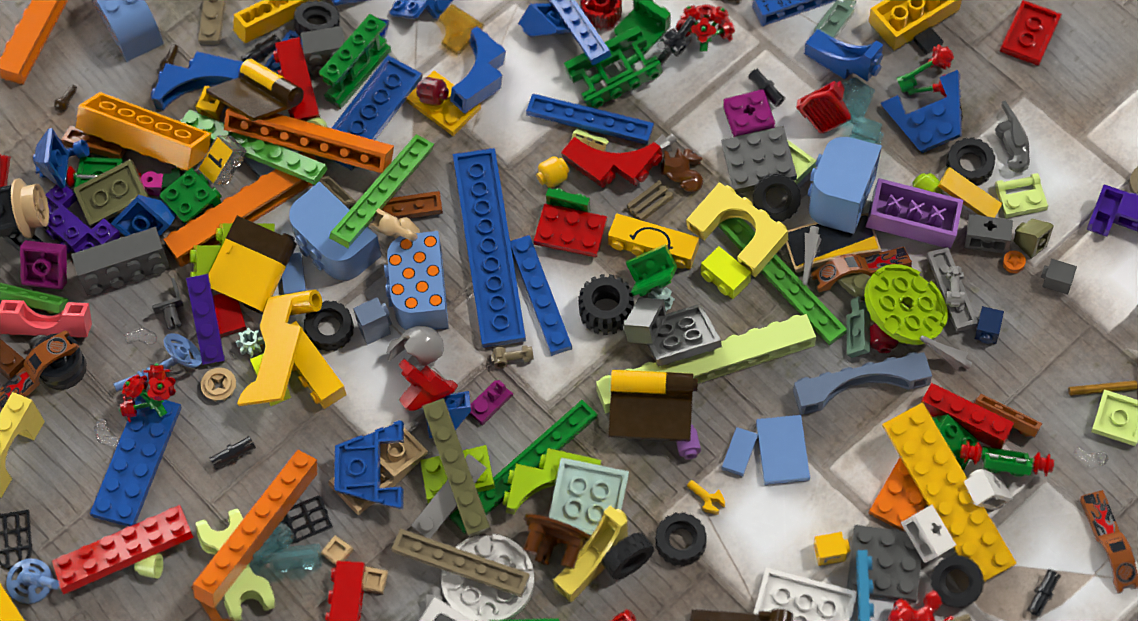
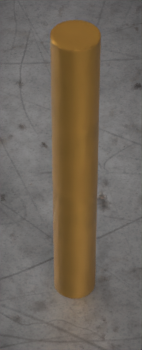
M1135 380L1069 387L1068 391L1069 395L1072 396L1103 393L1104 390L1111 392L1138 389V384Z

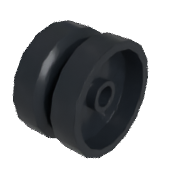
M59 333L43 337L35 347ZM71 336L66 338L70 344L75 343L78 345L77 341ZM80 347L72 355L61 357L50 363L40 375L42 382L49 388L56 390H65L76 386L83 379L87 369V362Z

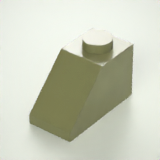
M1031 219L1026 224L1022 222L1015 229L1016 233L1013 242L1032 259L1048 246L1054 225L1036 219Z

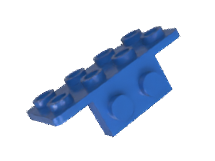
M397 0L389 13L392 17L416 19L426 8L433 18L439 19L453 0Z

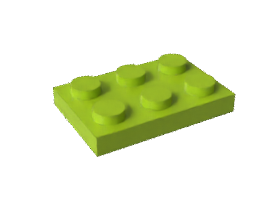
M487 445L463 450L465 458L470 454L487 468L475 483L477 492L495 489ZM440 456L420 460L428 503H430L448 480Z

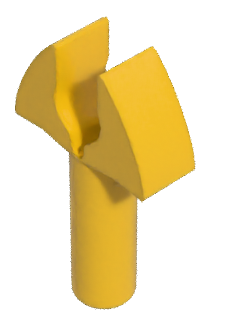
M691 480L688 482L687 487L705 502V505L702 506V511L710 514H719L720 510L713 506L711 501L718 502L725 508V500L719 489L715 494H710L695 481Z

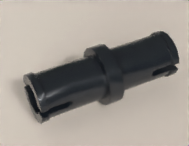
M273 34L261 44L257 43L254 49L241 56L242 62L248 59H253L257 62L261 58H267L268 54L276 49L275 43L281 42L280 39L277 38V35Z
M758 68L750 72L748 78L759 90H764L765 95L775 107L785 101L786 97L774 87L772 80H768Z
M247 436L232 446L231 444L227 445L225 450L209 458L217 470L233 460H239L238 457L256 447L250 436Z
M1047 569L1040 586H1037L1035 589L1036 594L1027 608L1028 612H1031L1034 616L1041 617L1048 600H1052L1054 596L1052 592L1061 578L1060 574H1057L1052 569Z

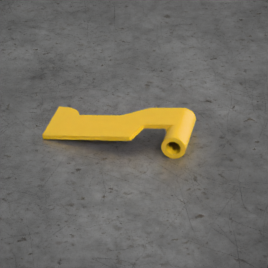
M314 289L268 298L260 323V329L266 345L256 381L250 383L244 389L237 405L246 406L284 399L303 332L302 327L287 324L289 316L319 311L322 307V297L319 291Z

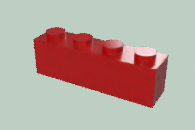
M300 37L275 43L277 49L273 51L275 62L281 65V70H278V74L301 87L304 92L302 102L288 109L289 117L302 121H308L316 117L320 118Z
M932 382L921 400V403L923 402L931 417L948 414L978 441L992 448L1003 449L1014 425V422Z
M337 560L336 568H332L331 582H334L333 590H329L328 604H331L330 612L326 613L325 621H361L364 584L362 583L363 575L366 571L365 562Z

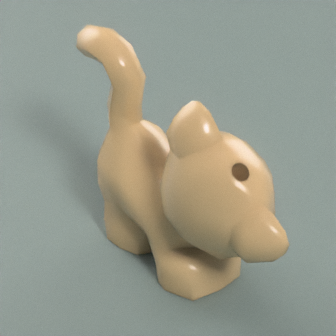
M379 208L376 210L377 215L374 222L369 225L370 229L387 236H393L395 239L400 236L410 241L418 239L416 233L421 232L409 218L398 219Z

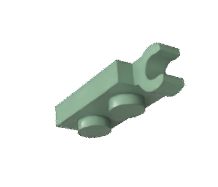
M836 0L816 26L814 32L819 29L827 35L836 38L853 16L855 11L853 7L857 1L844 0L841 2Z
M860 297L851 299L852 313L847 314V355L852 358L870 352V314L867 311L865 301L860 302Z

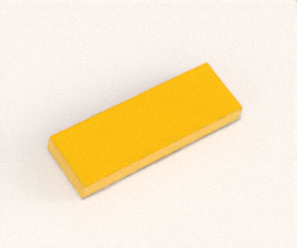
M952 168L946 170L938 184L940 189L952 197L962 199L963 204L978 215L995 218L1002 205L997 199Z

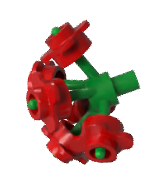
M708 4L697 7L695 5L687 6L676 24V30L679 31L689 16L694 17L696 22L686 35L691 33L696 35L697 41H700L699 51L705 52L708 51V41H712L713 36L720 35L722 39L727 38L731 41L733 40L732 35L735 33V26L728 18V11L720 6L716 8Z
M155 363V365H150V370H143V373H148L150 385L148 392L146 391L148 387L146 375L142 377L135 375L124 383L122 394H126V396H123L124 403L120 404L119 411L123 417L127 416L128 422H131V417L137 416V409L149 407L151 410L154 408L159 417L168 413L162 403L164 400H168L170 395L172 396L176 393L174 389L176 380L172 377H166V372H171L170 369H164V365ZM140 395L145 399L146 403L136 405L134 398Z

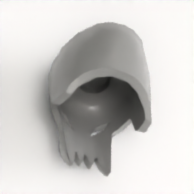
M414 326L407 329L398 339L392 340L386 353H390L388 358L390 361L403 350H406L408 354L412 355L408 362L414 367H421L436 361L442 356L444 343L439 333L427 326Z

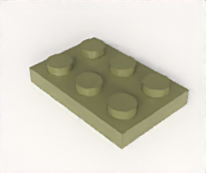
M128 160L73 188L86 219L92 228L103 218L108 220L120 214L138 195L149 197L132 160Z

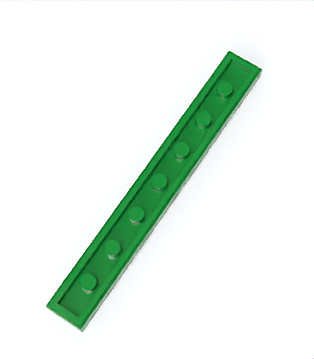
M581 400L493 477L495 489L478 492L485 514L488 515L504 500L505 491L510 492L512 484L507 482L510 470L515 471L516 464L540 469L541 455H546L548 448L560 451L598 417V414ZM457 509L449 518L466 534L467 531L459 509Z

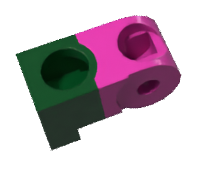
M172 169L171 174H157L149 171L141 176V181L148 195L160 196L162 191L183 174L181 169Z

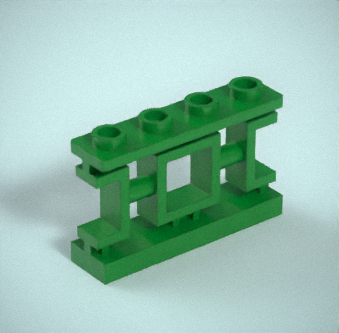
M369 14L319 71L320 76L323 77V82L331 86L324 94L325 100L342 109L392 51L391 46L386 44L387 40L379 35L386 27L384 21Z
M638 25L604 42L610 50L611 57L592 65L585 53H582L564 62L566 73L572 82L575 83L583 79L589 90L581 93L587 107L600 108L604 103L621 97L623 93L631 89L639 88L641 84L654 80L663 73L662 65L656 56L646 60L640 49L646 47L647 42ZM632 48L635 55L626 59L622 52ZM620 60L626 71L609 79L603 68ZM640 61L644 68L634 72L631 66ZM595 67L598 73L589 78L585 71ZM603 80L607 87L596 91L593 85Z

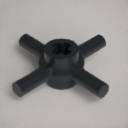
M689 16L678 32L674 28L670 29L661 41L658 42V49L663 50L658 57L661 65L666 62L672 53L676 57L679 56L691 43V36L686 34L696 22L694 17Z

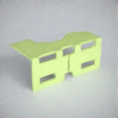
M577 128L573 132L572 138L575 136L588 146L601 151H605L606 145L609 143L603 137L590 135L587 133L588 130Z

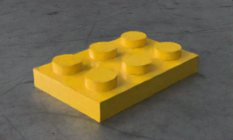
M434 70L427 77L445 81L449 89L447 100L440 106L423 104L416 95V88L406 97V100L410 105L454 136L481 109V104L479 103L466 113H463L450 101L451 89L454 84Z

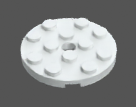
M493 534V536H473L455 547L529 573L530 579L521 598L442 570V590L445 600L450 607L473 621L510 620L524 609L533 592L534 571L530 558L520 545L507 537Z

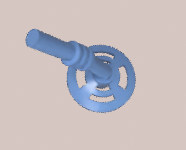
M175 333L166 335L164 346L171 355V358L159 364L164 365V369H169L178 363L190 368H196L202 363L200 351L190 340ZM189 351L192 353L194 359L190 358ZM142 370V372L137 371V374H136V375H139V376H141V377L144 376V375H146V376H147V381H146V382L149 381V379H148V373H143V370ZM131 377L113 383L116 392L122 390L124 383Z
M38 559L19 561L10 569L6 579L9 594L13 599L23 604L37 603L43 600L51 589H57L60 586L59 581L53 579L52 572L47 564ZM30 564L40 566L44 570V572L41 573L40 570L30 566ZM22 567L23 570L19 573L17 580H12L16 570ZM23 584L28 590L23 589L20 585ZM37 587H44L39 594L35 592ZM17 588L20 592L28 594V597L17 594L14 589Z

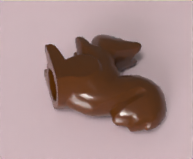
M688 148L684 150L683 154L680 149H677L675 157H670L669 152L664 150V156L661 160V174L666 175L674 182L680 183V186L685 191L697 192L702 188L703 177L697 171L689 170V166L700 165V161L703 158Z

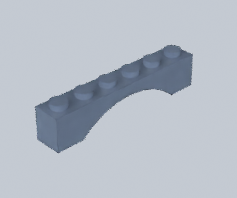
M912 352L901 358L890 357L883 362H869L858 368L847 367L840 372L832 374L825 372L815 378H801L794 382L793 393L800 415L823 410L827 403L837 394L860 384L887 383L911 390L930 385L932 373L925 353Z

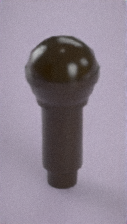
M174 44L167 56L160 62L162 71L166 63L174 65V59L179 48L177 45Z
M72 85L62 97L55 100L54 107L56 110L64 112L68 109L69 101L76 93L77 86Z

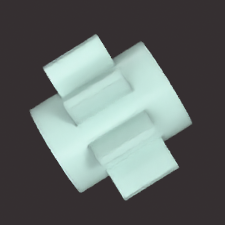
M657 286V288H653L648 293V298L664 299L666 311L671 309L675 300L670 296L672 291L667 287L659 288Z
M247 328L243 333L239 332L240 340L236 341V345L240 348L242 355L247 353L253 357V354L262 352L260 345L265 342L263 337H260L259 330L254 332Z

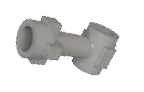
M950 266L946 273V278L951 279V291H946L945 303L950 305V307H960V305L965 303V292H960V279L964 277V272H962L960 266Z

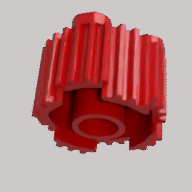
M580 0L581 9L595 30L599 28L600 30L610 31L615 28V24L617 25L622 17V0Z

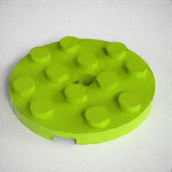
M891 264L879 268L869 278L865 286V303L872 321L886 334L900 343L911 345L925 344L920 340L921 336L934 340L947 323L948 312L944 297L932 281L928 282L919 275L920 271L905 265Z

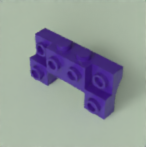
M1104 184L1087 230L1108 237L1111 226L1114 223L1138 232V194L1128 193Z
M55 185L45 194L49 206V223L43 228L46 229V234L52 240L57 239L61 242L60 244L67 246V253L70 251L76 253L121 238L119 231L106 219L103 218L95 227L90 229L67 208L78 199L76 194L66 185L65 188Z

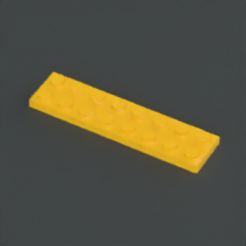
M923 402L883 423L882 427L928 506L933 505L956 545L953 549L957 556H964L973 560L982 571L984 582L1016 565V560L986 509L975 505L964 483L967 479L966 475Z

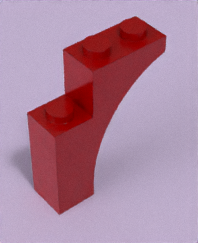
M575 136L561 151L564 161L602 188L614 180L616 173L634 186H637L640 182L642 183L646 180L651 168L660 163L663 155L661 147L655 142L635 151L613 153L590 147Z

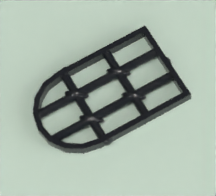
M320 495L294 505L290 511L302 506V513L291 518L286 514L285 519H283L284 521H281L277 527L287 523L289 530L278 536L272 533L273 538L281 544L288 545L298 543L301 540L333 528L327 514L328 511L325 509ZM318 499L320 500V506L307 511L306 504ZM320 509L324 510L326 516L311 521L310 513ZM306 516L308 522L293 529L291 524L293 520ZM326 519L328 520L329 526L315 531V524ZM310 526L311 533L299 538L296 537L295 533ZM292 534L294 539L291 541L280 540V538Z
M29 510L0 514V518H3L4 531H0V535H3L5 539V549H0V553H4L6 556V564L0 561L2 567L11 569L14 566L10 565V551L18 552V561L22 560L23 549H29L25 559H30L33 544ZM27 514V527L21 528L19 515ZM16 516V529L9 530L7 528V517ZM21 531H28L29 545L23 546L21 544ZM9 533L17 534L18 547L10 548L8 544Z

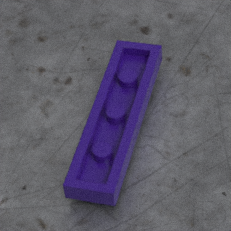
M209 274L188 277L186 281L202 364L225 361Z

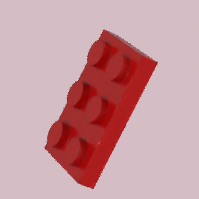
M544 203L533 240L534 245L597 258L607 223V216Z

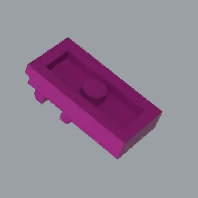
M495 380L470 404L471 412L469 415L483 426L513 396V393L500 380Z

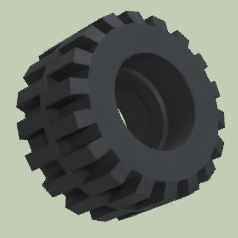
M601 274L600 278L594 276L591 278V282L586 281L584 283V288H581L580 296H578L579 315L581 316L582 323H586V328L589 330L593 328L594 333L597 334L601 331L603 335H608V332L616 334L617 329L623 330V323L627 320L634 306V297L631 293L632 289H629V284L627 282L623 283V279L620 277L615 279L614 275L609 274V277H605V274ZM601 299H612L618 303L614 309L608 311L600 310L594 306Z

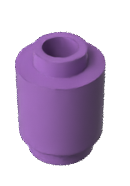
M691 424V440L676 441L679 456L685 459H694L701 452L697 430Z

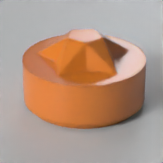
M1015 250L1007 252L1003 259V267L1010 273L1021 272L1026 263L1025 256Z

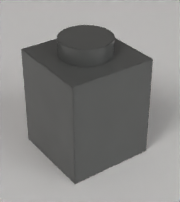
M1051 258L1049 266L1044 265L1041 278L1045 279L1042 287L1068 295L1077 266Z

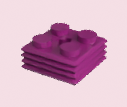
M763 89L728 97L723 100V108L733 137L775 128V120Z
M25 240L20 246L21 285L62 290L67 284V246Z

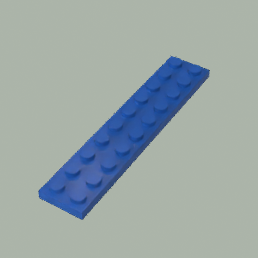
M495 148L453 154L482 348L525 342L526 336Z

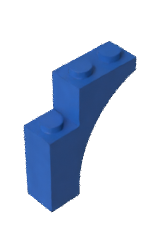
M478 26L471 30L469 42L475 56V64L468 75L451 89L450 101L463 113H466L501 89L503 75L498 68L504 65L506 50Z
M817 29L805 42L804 54L844 80L850 74H856L868 82L872 76L875 77L881 70L880 62L883 58V44L876 40L874 43L866 46L851 45Z
M196 51L194 59H191L189 62V68L166 63L163 71L161 70L159 73L156 88L152 90L151 100H153L156 109L164 111L174 100L188 92L204 88L205 86L213 87L239 78L240 67L244 62Z

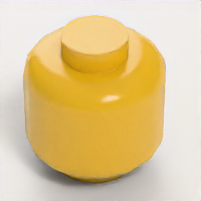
M552 156L538 165L539 173L536 176L541 185L546 184L549 188H554L567 180L569 168L562 158Z

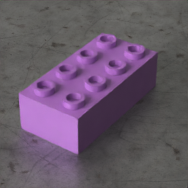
M878 178L871 199L866 227L951 249L957 235L963 200Z

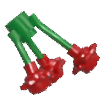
M937 45V48L933 47L932 58L927 60L926 64L910 73L897 77L902 93L908 91L910 96L915 93L933 91V93L940 92L946 98L941 80L938 84H932L929 87L915 88L914 86L918 85L915 75L936 65L946 70V67L950 68L951 61L954 59L951 49L941 45Z

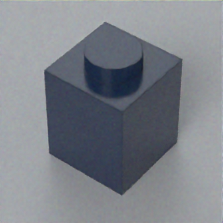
M982 306L974 339L980 340V342L985 344H996L1004 311Z

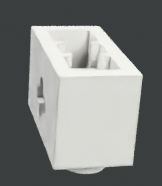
M979 469L969 475L970 478L964 481L976 506L996 510L1013 500L1001 475Z
M933 505L901 522L924 563L956 545Z

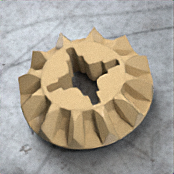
M225 368L211 369L201 380L203 394L207 399H212L215 402L217 400L225 401L227 397L233 395V391L236 388L234 374ZM213 381L217 383H221L223 381L222 384L225 389H221L219 387L215 389L216 387Z

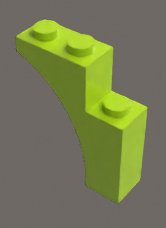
M221 223L219 228H216V241H220V245H194V250H190V262L194 263V272H190V277L209 274L233 223ZM256 223L275 232V223Z
M548 448L546 455H541L539 468H543V470L516 464L515 471L510 470L507 482L512 484L510 492L505 491L503 505L507 506L505 513L515 515L518 508L529 497L545 488L555 486L561 458L601 465V460Z

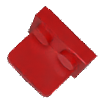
M834 81L797 100V110H799L804 118L807 117L821 134L831 131L851 119V114L842 100L845 87L841 81L837 83Z
M405 358L398 364L403 370L401 374L411 383L399 399L408 411H416L424 405L438 401L454 393L458 387L456 382L443 379L427 365L419 371Z

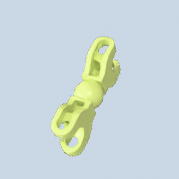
M238 509L228 512L229 527L224 531L212 530L206 520L196 522L197 537L201 548L205 552L216 555L243 520ZM250 563L224 595V606L232 621H240L242 619L240 605L247 599L259 601L266 611L275 608V598L269 582L265 578L255 575L250 568Z

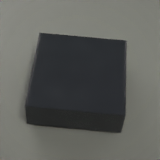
M931 26L914 36L913 40L926 55L932 52L933 47L937 48V45H943V40Z

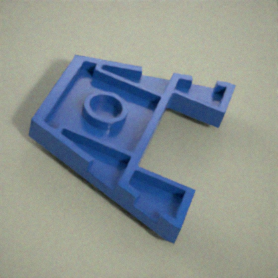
M958 70L940 77L947 96L946 98L906 114L901 98L898 95L881 102L882 107L921 153L962 137L960 73Z
M402 420L393 422L394 424L388 427L378 428L375 432L365 436L361 435L335 445L334 490L336 492L403 509L402 487L380 488V445L404 443V423Z

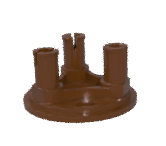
M526 514L524 520L526 525L529 526L528 530L530 532L523 551L537 555L534 561L537 563L542 562L541 564L548 566L554 547H557V544H566L567 548L561 565L574 569L580 550L583 549L584 544L590 539V535L556 519L536 514Z

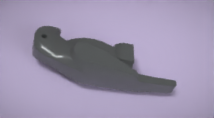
M1002 101L1001 106L1009 120L999 123L995 128L997 137L1003 139L1006 151L1013 157L1012 160H1008V167L1012 171L1020 173L1029 167V139L1006 101Z

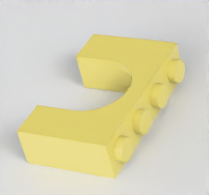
M719 182L686 219L687 228L705 241L713 230L726 219L742 218L750 222L756 230L755 235L737 256L740 264L751 272L752 276L756 277L788 241V230L783 223L772 220L766 211L755 208L749 199L738 196L732 187L724 186Z
M12 392L0 413V498H2L12 480L5 467L10 445L18 434L35 440L45 422L33 400Z

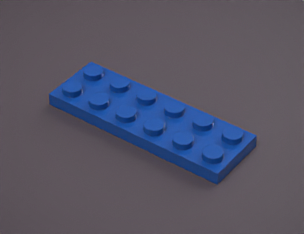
M387 55L332 126V129L376 140L406 101V97L422 80V73ZM335 161L336 163L346 167L351 171L355 167L353 165Z
M140 395L137 396L136 405L146 403L144 398ZM164 400L162 405L168 413L162 417H159L154 408L151 410L149 407L137 409V416L131 417V422L127 420L91 509L90 515L92 517L127 527L136 524L182 407L180 404Z

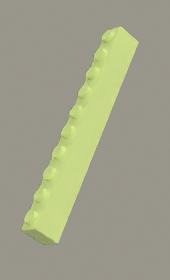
M807 314L801 316L794 315L780 323L776 321L770 323L767 327L761 329L753 328L739 336L731 335L721 341V348L710 352H704L659 367L656 362H647L639 368L625 370L694 373L693 378H698L699 384L814 347L816 335ZM611 375L604 376L599 381H596V390L605 414L610 412Z

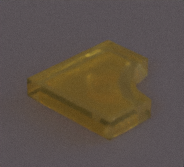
M453 4L439 17V21L446 29L442 46L457 56L469 45L471 30L476 26L481 30L484 29V24Z

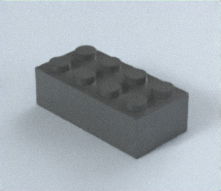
M156 227L71 254L77 276L87 296L99 294L103 290L112 287L118 288L125 283L139 281L146 276L161 274L165 270L171 269Z

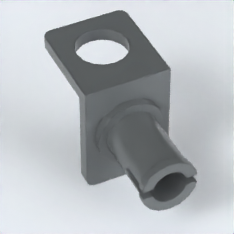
M174 277L171 280L177 298L152 305L155 314L164 313L169 330L175 329L173 320L176 328L182 326L176 308L184 306Z

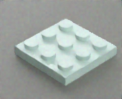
M561 458L549 518L567 523L592 535L604 511L610 505L615 510L622 509L629 471Z

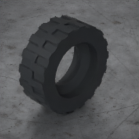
M307 1L300 4L294 12V29L300 38L303 32L338 27L340 24L339 11L332 4L325 1ZM319 18L327 21V23L314 25L308 23L307 20Z
M973 137L963 138L951 146L946 161L947 169L952 168L973 184L982 185L983 182L989 180L993 173L995 165L994 151L989 147L988 143L983 142L981 139ZM968 153L977 155L981 160V166L975 171L964 169L960 164V159L963 155Z
M768 174L763 179H760L754 187L752 197L755 208L766 211L775 222H783L786 219H790L794 213L796 214L798 207H800L801 194L799 187L792 178L785 174ZM773 187L783 188L787 193V202L780 208H773L766 201V194Z
M324 301L319 311L306 313L304 329L306 335L319 350L330 352V350L336 351L339 348H343L346 343L350 342V338L354 334V324L348 308H345L342 303H337V301ZM325 317H334L339 321L340 327L335 334L324 335L318 329L319 322Z
M676 512L673 515L666 516L659 523V527L656 530V548L659 551V555L667 563L670 562L675 566L691 565L694 561H698L705 551L707 540L705 527L694 515L686 514V512ZM677 529L689 531L693 538L692 544L683 550L674 548L670 543L671 533Z
M633 533L613 546L606 553L602 564L613 579H622L641 568L651 558L655 548L644 533Z
M954 555L946 557L938 562L931 574V588L940 596L942 603L949 607L961 608L971 605L979 598L983 591L984 580L982 571L973 560L964 556ZM953 570H961L969 578V586L962 593H953L946 586V577Z

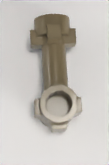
M527 345L522 346V350L506 352L504 347H495L491 354L492 364L498 369L505 368L507 361L523 359L525 363L530 362L529 360H534L532 346L528 347Z

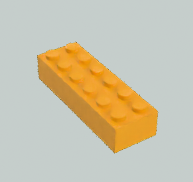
M102 92L97 93L78 105L76 129L83 131L85 134L100 137L106 142L119 144L122 148L135 150L141 155L151 156L162 163L177 166L178 169L189 170L202 161L209 152L211 133Z

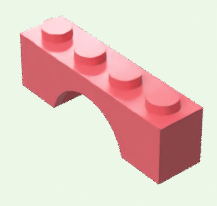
M2 300L0 304V334L48 336L66 330L69 332V336L81 338L88 336L92 326L89 303L67 302L62 312L51 316L34 312L21 300Z

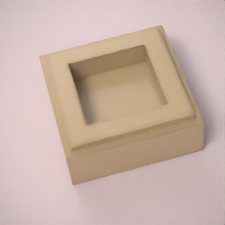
M334 535L321 551V555L336 565L337 560L346 561L354 550L353 547Z
M366 567L363 575V590L383 594L388 571Z

